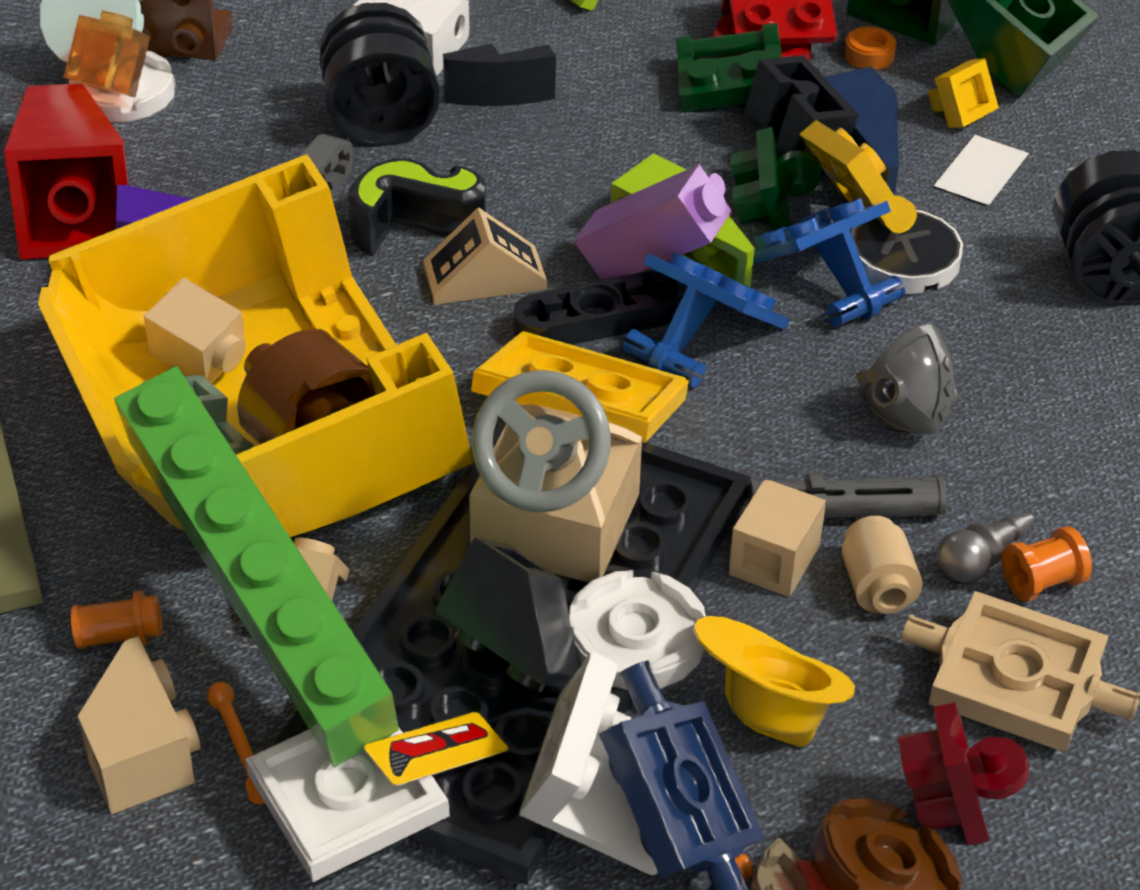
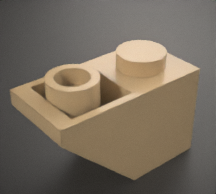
M139 636L124 641L78 714L87 760L111 815L194 784L195 778L190 753L201 749L198 733L190 713L186 708L175 712L170 702L176 699V694L166 664L163 659L150 661Z

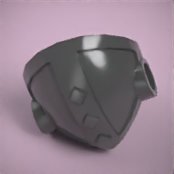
M932 323L918 325L902 334L880 355L869 370L862 369L855 374L860 384L858 390L862 400L870 406L874 414L888 423L891 428L907 431L908 434L913 436L937 432L946 421L949 411L957 402L958 393L955 386V371L952 358L941 329ZM891 380L893 383L887 389L883 388L885 382Z

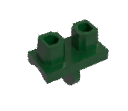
M768 127L757 130L756 148L730 154L731 168L737 186L732 187L734 206L741 224L769 217L774 230L784 226L787 228L791 226L788 194L802 196L818 187L822 179L821 163L812 153L803 150L790 151L783 154L780 158L776 157L773 128Z

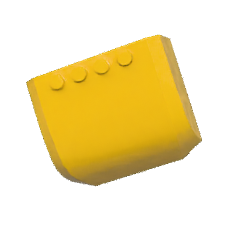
M308 154L57 252L49 257L52 272L48 287L41 288L38 306L116 471L164 519L184 532L185 530L129 443L114 401V397L172 368L149 354L144 315L183 277L242 311L246 343L244 355L232 371L223 372L212 385L228 398L226 421L254 445L253 448L236 456L289 537L357 515L473 464L453 371L427 333L396 345L352 277L330 188ZM322 329L368 366L375 391V396L262 444H259L239 424L238 396L244 378L247 375L244 370V363L249 353L258 345L263 343L273 345L283 337L298 331Z

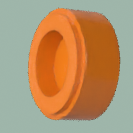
M857 28L846 37L844 57L849 64L860 69L873 67L874 70L887 68L893 63L895 58L896 39L888 31L881 28Z

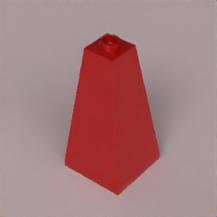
M82 83L28 86L4 149L20 259L49 258L52 254L115 230L117 185L129 186L123 139Z

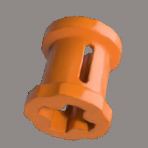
M1071 526L1057 528L1052 531L1050 538L1029 545L1018 541L1010 543L1001 554L1004 578L1009 584L1012 593L1024 602L1035 600L1043 589L1064 582L1074 586L1085 583L1089 580L1092 573V560L1087 544L1080 533Z

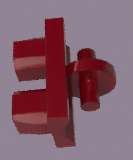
M953 702L934 706L938 729L898 736L902 768L908 788H912L920 826L922 828L923 824H925L928 828L937 829L961 824L968 846L990 842L978 796L986 799H1004L1015 795L1021 790L1029 778L1030 766L1026 753L1015 741L1003 737H986L969 748L957 703Z

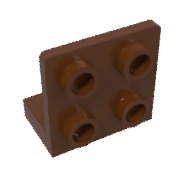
M139 0L141 14H144V28L136 48L159 55L216 61L233 29L232 13L229 10L214 9L213 0Z

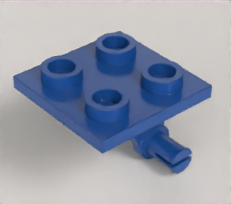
M858 198L832 209L829 207L799 219V223L786 228L784 226L754 238L757 249L754 250L753 264L795 253L813 245L816 247L847 297L830 303L826 307V315L846 310L828 319L835 327H840L858 317L870 319L880 313L882 306L897 299H902L905 295V287L890 290L903 284L896 275L870 285L850 229L891 212L887 201L864 207L862 199Z
M674 251L669 261L648 253L643 262L644 265L688 287L661 342L633 329L627 334L626 338L644 346L645 349L624 341L622 350L624 353L648 363L650 368L685 377L689 380V386L694 388L699 385L702 379L685 371L683 367L695 373L705 375L706 365L681 353L717 301L784 330L790 319L772 311L776 299L736 282L699 262H695Z

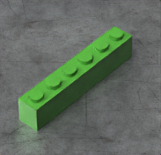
M175 366L114 397L129 443L333 768L363 752L366 744L385 739L399 731L393 695L179 367Z

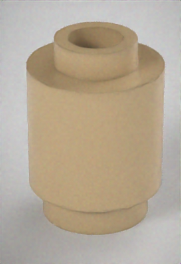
M868 516L854 522L845 533L841 551L857 602L863 609L875 614H890L903 610L918 598L922 590V578L904 531L891 520L882 516Z

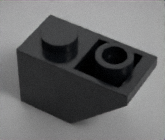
M474 537L434 612L456 626L453 637L457 641L484 655H490L493 651L509 662L505 672L520 684L539 692H543L546 685L566 687L580 667L561 578L508 544Z

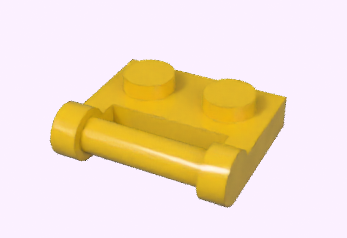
M817 120L799 134L812 154L818 158L822 169L844 199L852 201L861 198L866 207L887 201L891 212L877 218L892 232L904 233L914 225L917 218L915 206L904 197L893 195L880 175L886 170V167L877 153L868 144L863 143L858 147L844 129L839 128L837 131H833Z

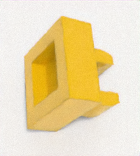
M985 59L969 60L936 77L937 89L927 91L932 111H944L948 128L965 127L998 109Z

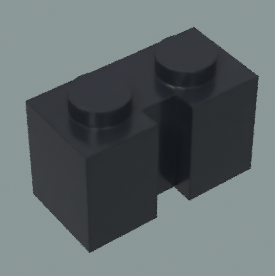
M804 55L759 59L743 112L757 130L768 127L773 128L776 152L780 157L794 150L812 153L799 134L816 120L833 131L842 128L852 137L859 114Z

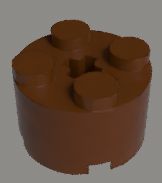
M322 329L298 331L283 337L273 345L269 343L258 345L249 353L244 363V370L247 375L244 378L238 396L239 424L259 444H262L375 396L369 368L328 332Z

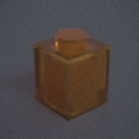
M102 10L100 19L79 15L64 78L79 84L82 83L89 88L136 98L150 36L131 28L133 19L121 14Z

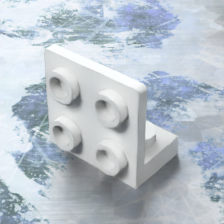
M592 651L559 695L519 815L649 875H655L658 872L653 859L642 846L639 827L622 787L616 782L610 771L609 757L599 736V733L619 722L631 719V717L616 711L619 697L610 693L619 664Z

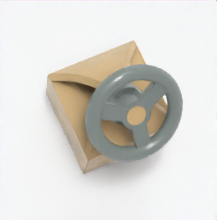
M537 370L521 373L506 380L486 398L476 416L473 427L472 452L480 476L469 495L470 541L472 542L474 537L508 544L554 574L589 583L592 580L603 577L639 495L642 436L624 427L609 423L605 411L596 396L584 384L566 374L549 370ZM532 392H551L571 401L583 416L539 405H520L515 399ZM500 417L506 423V426L493 449L494 429Z

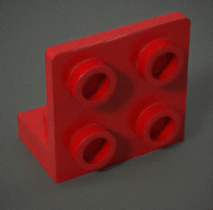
M720 0L721 13H731L734 34L763 30L762 24L778 22L781 45L833 43L835 41L837 31L832 0Z

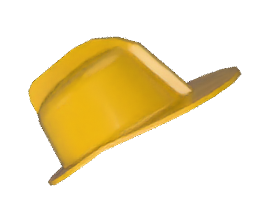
M706 616L696 621L693 632L698 643L712 657L726 666L725 695L732 711L744 725L760 734L797 747L807 746L814 738L829 705L843 703L853 698L855 685L847 675L828 664L801 655L747 624L716 616Z

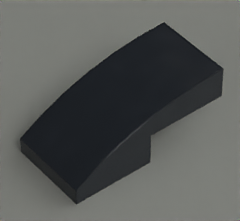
M493 44L444 53V98L450 104L469 106H508L554 100L556 98V54L549 44L499 54Z

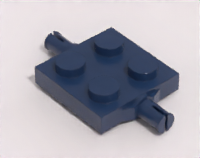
M649 660L639 662L622 670L619 674L625 682L638 713L633 715L630 720L619 722L599 733V736L609 757L610 771L616 782L622 787L639 827L642 846L653 859L660 878L664 879L688 869L699 872L707 871L715 890H748L735 858L740 856L744 848L765 839L705 702L701 701L683 706L665 701L650 668Z

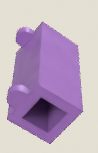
M700 164L596 210L573 242L601 280L636 274L647 270L650 267L644 265L643 262L648 253L668 261L673 251L683 255L712 242L732 211L723 196L725 193L724 181L716 173L707 176Z

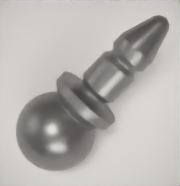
M1030 513L1010 514L990 526L983 522H976L968 526L966 530H956L949 533L942 539L937 549V562L940 570L946 577L956 582L967 583L977 580L986 572L988 567H992L1001 561L1003 548L1021 539L1034 522L1033 515Z

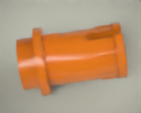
M141 590L133 592L132 599L85 606L73 605L71 608V627L76 647L84 649L87 646L122 642L139 636L143 645L150 644L151 637H158L163 634L162 612L158 596H145Z

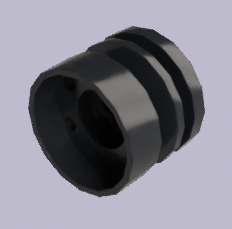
M363 3L344 10L327 25L320 40L319 62L322 70L327 110L335 127L352 141L370 147L397 145L415 138L430 125L439 108L440 89L432 64L429 42L421 23L406 9L389 3Z
M1135 150L1110 151L1087 159L1068 173L1056 190L1052 212L1080 288L1093 300L1111 306L1139 305L1140 152Z

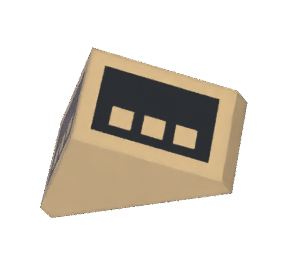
M479 207L423 260V270L433 305L547 290V279L535 245Z

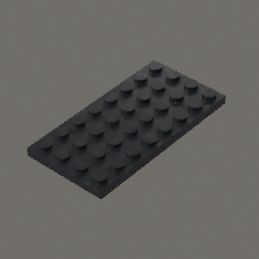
M502 421L493 434V449L506 426L504 421ZM642 442L639 495L603 576L615 571L633 570V577L651 579V572L670 576L690 588L694 593L747 499L751 477ZM473 462L352 633L392 692L398 727L402 733L477 712L508 746L506 752L433 774L432 777L448 799L450 816L407 836V838L528 885L558 832L519 815L559 695L565 687L546 685L544 691L539 692L520 684L505 672L509 662L493 651L490 655H484L466 647L453 637L456 626L434 612L471 544L469 495L480 476L476 464ZM555 574L562 580L568 614L570 616V607L575 595L587 586L589 582ZM612 687L610 693L619 697L616 711L625 715L632 702L629 691ZM298 710L272 746L309 730Z

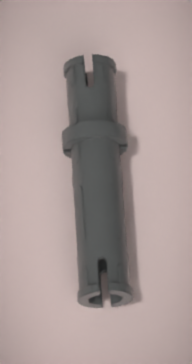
M807 473L804 480H772L826 500L824 519L868 516L943 517L947 507L946 483L941 475L920 478L823 479L821 473ZM749 480L747 506L763 481Z

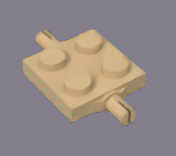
M977 591L974 592L965 614L953 622L950 628L910 614L902 633V643H908L940 654V669L932 685L929 699L930 705L938 706L956 702L961 716L1065 753L1078 721L1089 713L1091 707L1133 722L1140 702V692L1136 693L1100 680L1102 676L1100 662L1104 654L1108 635Z

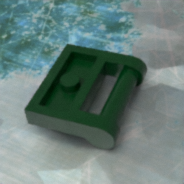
M778 22L762 24L763 30L692 40L691 35L677 37L678 86L682 113L746 103L759 59L782 57Z

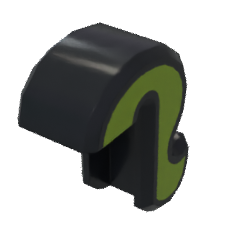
M392 158L371 165L353 181L349 189L348 204L351 237L358 248L374 255L388 235L393 222L450 235L478 207L487 213L485 179L479 173L462 166L452 167L450 175H438L426 164L412 159Z

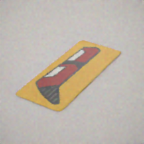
M473 712L366 744L364 749L393 785L398 786L506 752L508 746L479 713Z

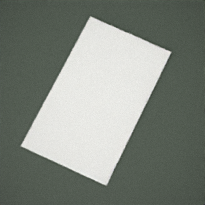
M974 135L934 186L989 206L1029 153Z

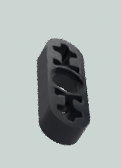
M648 271L530 294L518 300L514 306V337L525 331L573 345L627 334L633 329L642 331L669 324L675 315L678 307L679 287L673 278L660 272ZM588 307H603L609 309L610 312L605 314H590L584 312L583 309Z

